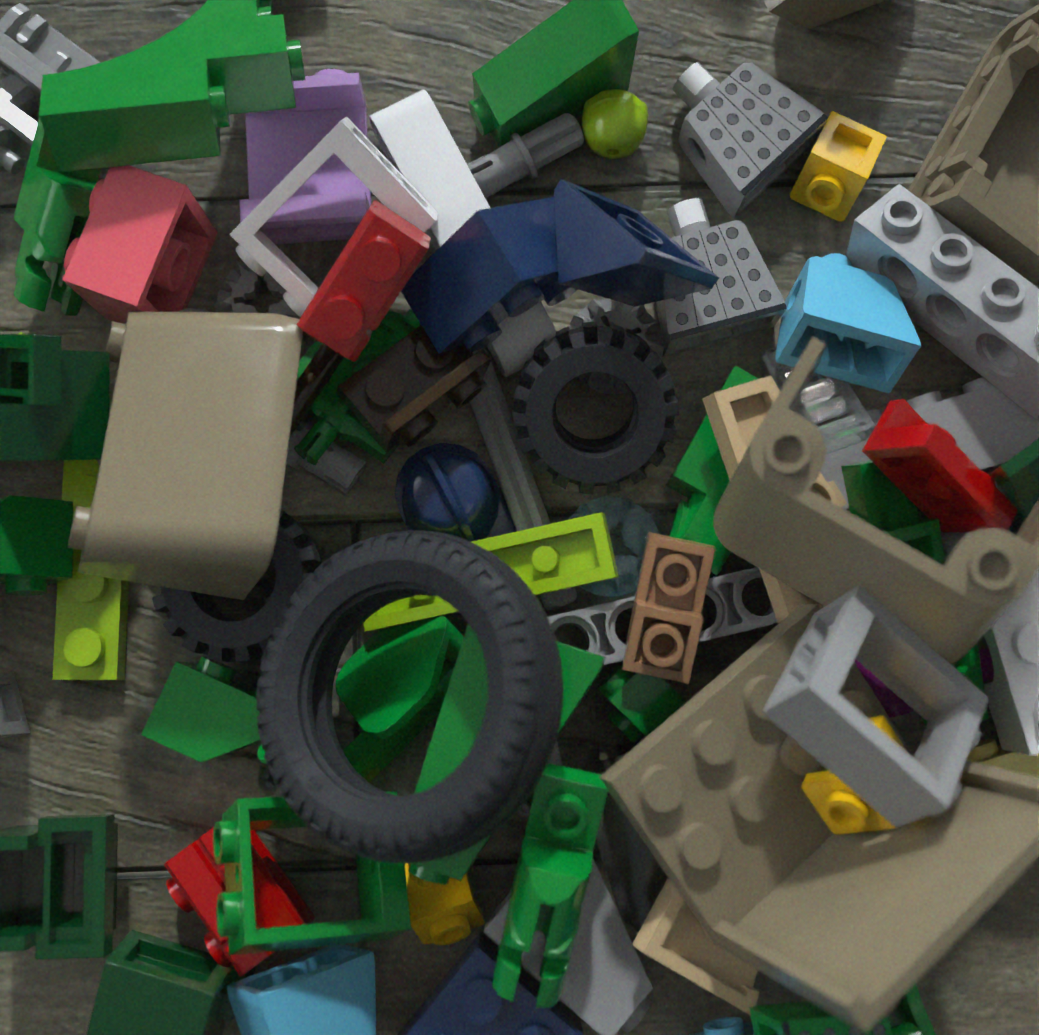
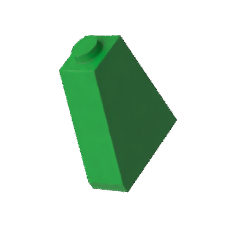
M572 0L473 72L474 99L468 101V107L481 135L485 136L491 133L499 148L510 142V135L515 132L521 137L564 113H569L574 117L582 114L585 101L601 91L608 89L628 91L639 29L623 0Z

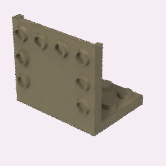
M801 604L599 778L713 943L865 1033L878 1019L886 1016L894 1009L899 998L935 961L946 956L953 948L955 941L989 906L1000 901L1007 893L1009 886L1039 857V777L966 760L958 780L961 785L960 793L953 805L943 814L937 817L926 816L896 829L840 835L831 832L801 788L807 774L830 770L762 713L815 612L820 610V607L816 604ZM853 661L838 694L866 718L884 715L909 755L914 758L917 749L906 745Z

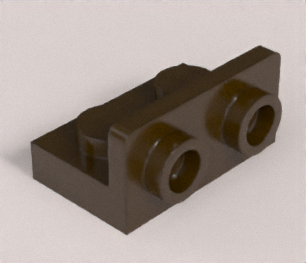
M420 325L338 385L337 395L387 453L401 441L410 447L424 438L438 423L434 416L451 403L457 409H460L479 395L487 385L483 378L492 357L484 348L473 355L472 352H468L465 346L439 354L422 325Z

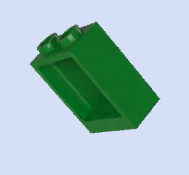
M397 791L387 792L397 796ZM283 797L237 799L222 815V821L215 823L213 832L214 859L216 864H225L226 892L219 893L217 898L216 922L219 936L228 937L229 956L389 940L411 930L405 864L376 861L357 855L356 866L361 919L256 929L250 830L309 826L296 815Z

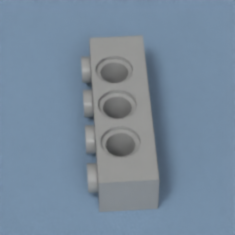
M896 185L854 219L846 256L852 263V267L880 274L892 280L912 321L1033 418L1038 420L1039 288L902 185Z

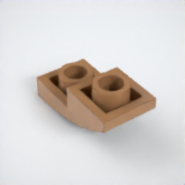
M648 532L628 630L622 670L689 684L704 619L701 612L716 550L713 545Z

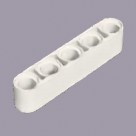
M423 89L369 116L371 127L388 161L438 212L436 222L426 231L427 235L431 237L430 241L435 250H438L477 210L490 208L426 90ZM538 302L535 306L518 316H508L499 324L502 334L488 344L487 348L505 378L521 370L526 360L529 361L534 354V349L543 340L547 342L556 336V329L542 302Z

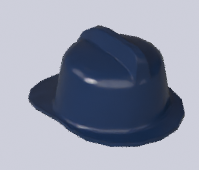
M438 443L420 449L406 460L397 476L395 498L399 512L409 531L438 532L456 536L469 542L516 532L505 498L490 469L477 453L460 444Z

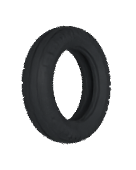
M401 531L378 535L355 543L343 551L341 550L316 568L315 572L311 573L296 589L290 598V603H286L271 632L273 634L272 638L268 639L260 667L262 676L258 679L257 710H259L257 721L262 750H265L264 757L276 786L279 787L281 795L296 815L318 835L335 846L357 856L389 863H417L441 859L474 846L504 825L525 803L541 779L557 741L563 710V675L556 638L542 606L522 578L497 556L462 538L430 531ZM413 596H437L453 606L466 619L478 638L488 674L487 706L479 734L459 766L445 779L431 788L413 795L401 797L382 791L370 784L353 768L346 758L334 728L332 714L333 684L339 661L348 642L356 630L372 614L400 599Z

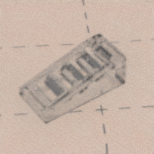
M776 346L763 351L759 360L762 378L771 375L781 391L794 367L776 363ZM816 373L812 375L792 409V412L807 419L816 427V424L839 416L843 417L842 419L817 427L825 441L826 455L867 441L875 428L874 422L848 382Z

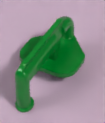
M442 615L385 628L376 632L347 660L337 676L336 693L363 729L343 750V753L353 768L369 783L441 711L464 638L462 633ZM260 745L257 751L258 759L263 764H267L264 757L265 750H262Z

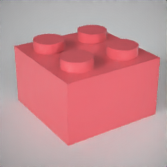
M130 165L110 167L105 179H100L92 190L89 201L90 215L80 238L74 239L67 249L64 259L65 274L62 280L105 319L123 324L126 322L129 311L178 312L187 309L217 236V230L187 185Z

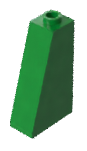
M469 623L414 794L438 784L459 766L472 748L483 723L488 698V674L481 645ZM557 642L562 665L564 690L559 736L602 671L606 657ZM494 833L474 846L456 854L432 861L411 863L409 872L420 879L437 884H448L450 877L461 880L470 870Z

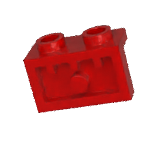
M904 399L891 400L888 403L862 452L928 519H939L941 532H975L991 528L1008 531L1018 509L996 487L994 479L981 471L956 445L953 435L939 427L937 423L927 424Z

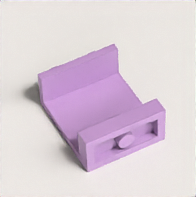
M338 69L318 71L314 76H305L306 80L294 81L296 108L245 113L249 199L239 200L240 223L345 117H348L368 138L366 99L359 73H346ZM334 153L280 207L260 230L274 244L350 239L372 204L371 191Z

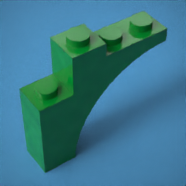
M207 0L201 8L174 30L132 52L79 69L54 74H43L39 118L58 171L68 172L221 156L220 128L231 127V114L296 108L294 81L306 80L300 40L288 41L284 14H272V0Z

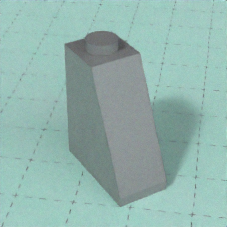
M592 858V871L560 1000L600 1035H616L620 1028L628 1033L637 1026L647 1013L651 1005V999L647 995L653 987L632 945V941L598 867ZM511 889L485 920L484 932L498 945L501 942ZM535 931L530 953L523 951L521 965L541 982L542 978L539 976V969L546 939L543 933Z

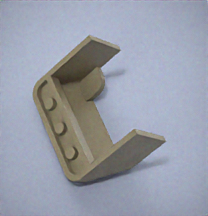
M812 337L753 436L716 507L714 514L716 535L722 545L732 553L823 606L828 605L860 585L948 663L953 664L962 659L1024 592L1038 570L1039 499L1016 536L1007 531L992 528L972 532L957 543L944 566L810 491L825 463L826 445L818 428L807 419L792 412V409L817 369L826 345Z

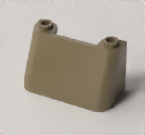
M1039 4L1011 21L993 40L908 188V191L1025 279L1039 285Z
M129 311L125 324L112 321L106 352H110V362L117 363L115 373L117 377L98 479L91 508L76 506L68 548L82 550L78 573L239 600L245 599L269 566L276 540L303 330L296 325L299 319L276 313Z

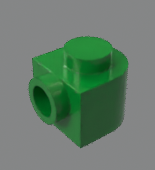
M621 662L601 682L597 689L615 706L607 717L636 744L643 735L646 737L650 735L687 702L663 678L622 670L623 662Z

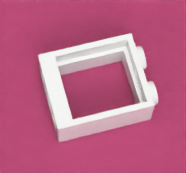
M348 117L342 119L229 234L239 243L236 247V252L242 261L260 276H265L269 273L286 290L283 298L299 317L302 316L317 292L318 287L260 228L334 153L384 206L424 233L437 219L438 212Z

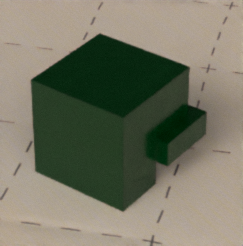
M0 334V461L101 460L109 420L110 352L62 350V335Z
M115 814L46 816L38 819V825H15L0 829V952L26 951L35 946V960L104 958L113 952V930L116 929L118 823H115Z
M131 930L104 962L86 1035H222L225 1023H231L235 1016L226 985L254 975L256 967L240 977L233 965L228 968L220 966L208 952Z

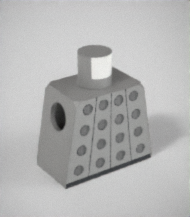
M696 62L679 77L673 87V92L692 109L684 118L678 138L680 147L727 213L733 218L739 215L815 144L828 119L820 109L753 63H742L720 84L699 62Z
M699 198L684 200L670 207L667 210V215L674 234L672 239L716 274L719 279L712 289L655 302L657 319L660 323L661 340L664 345L663 357L774 327L787 307L746 225L742 221L734 220L711 227L703 201Z

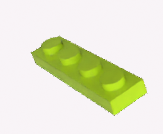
M64 460L62 500L73 501V519L76 506L91 508L100 468L97 460ZM73 549V578L57 582L52 680H125L129 581L78 573L82 550Z
M602 512L472 541V543L491 552L511 567L535 596L619 578L606 516ZM413 596L384 606L363 622L365 632L375 631L435 616L458 613V611L437 596Z

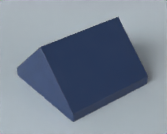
M563 179L556 186L554 201L558 284L637 307L712 289L719 279L716 274L638 210Z

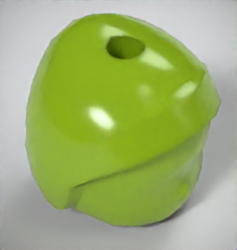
M608 89L585 101L582 110V130L585 141L594 153L609 159L624 158L636 151L642 143L648 124V109L646 103L637 98L633 93L622 89Z

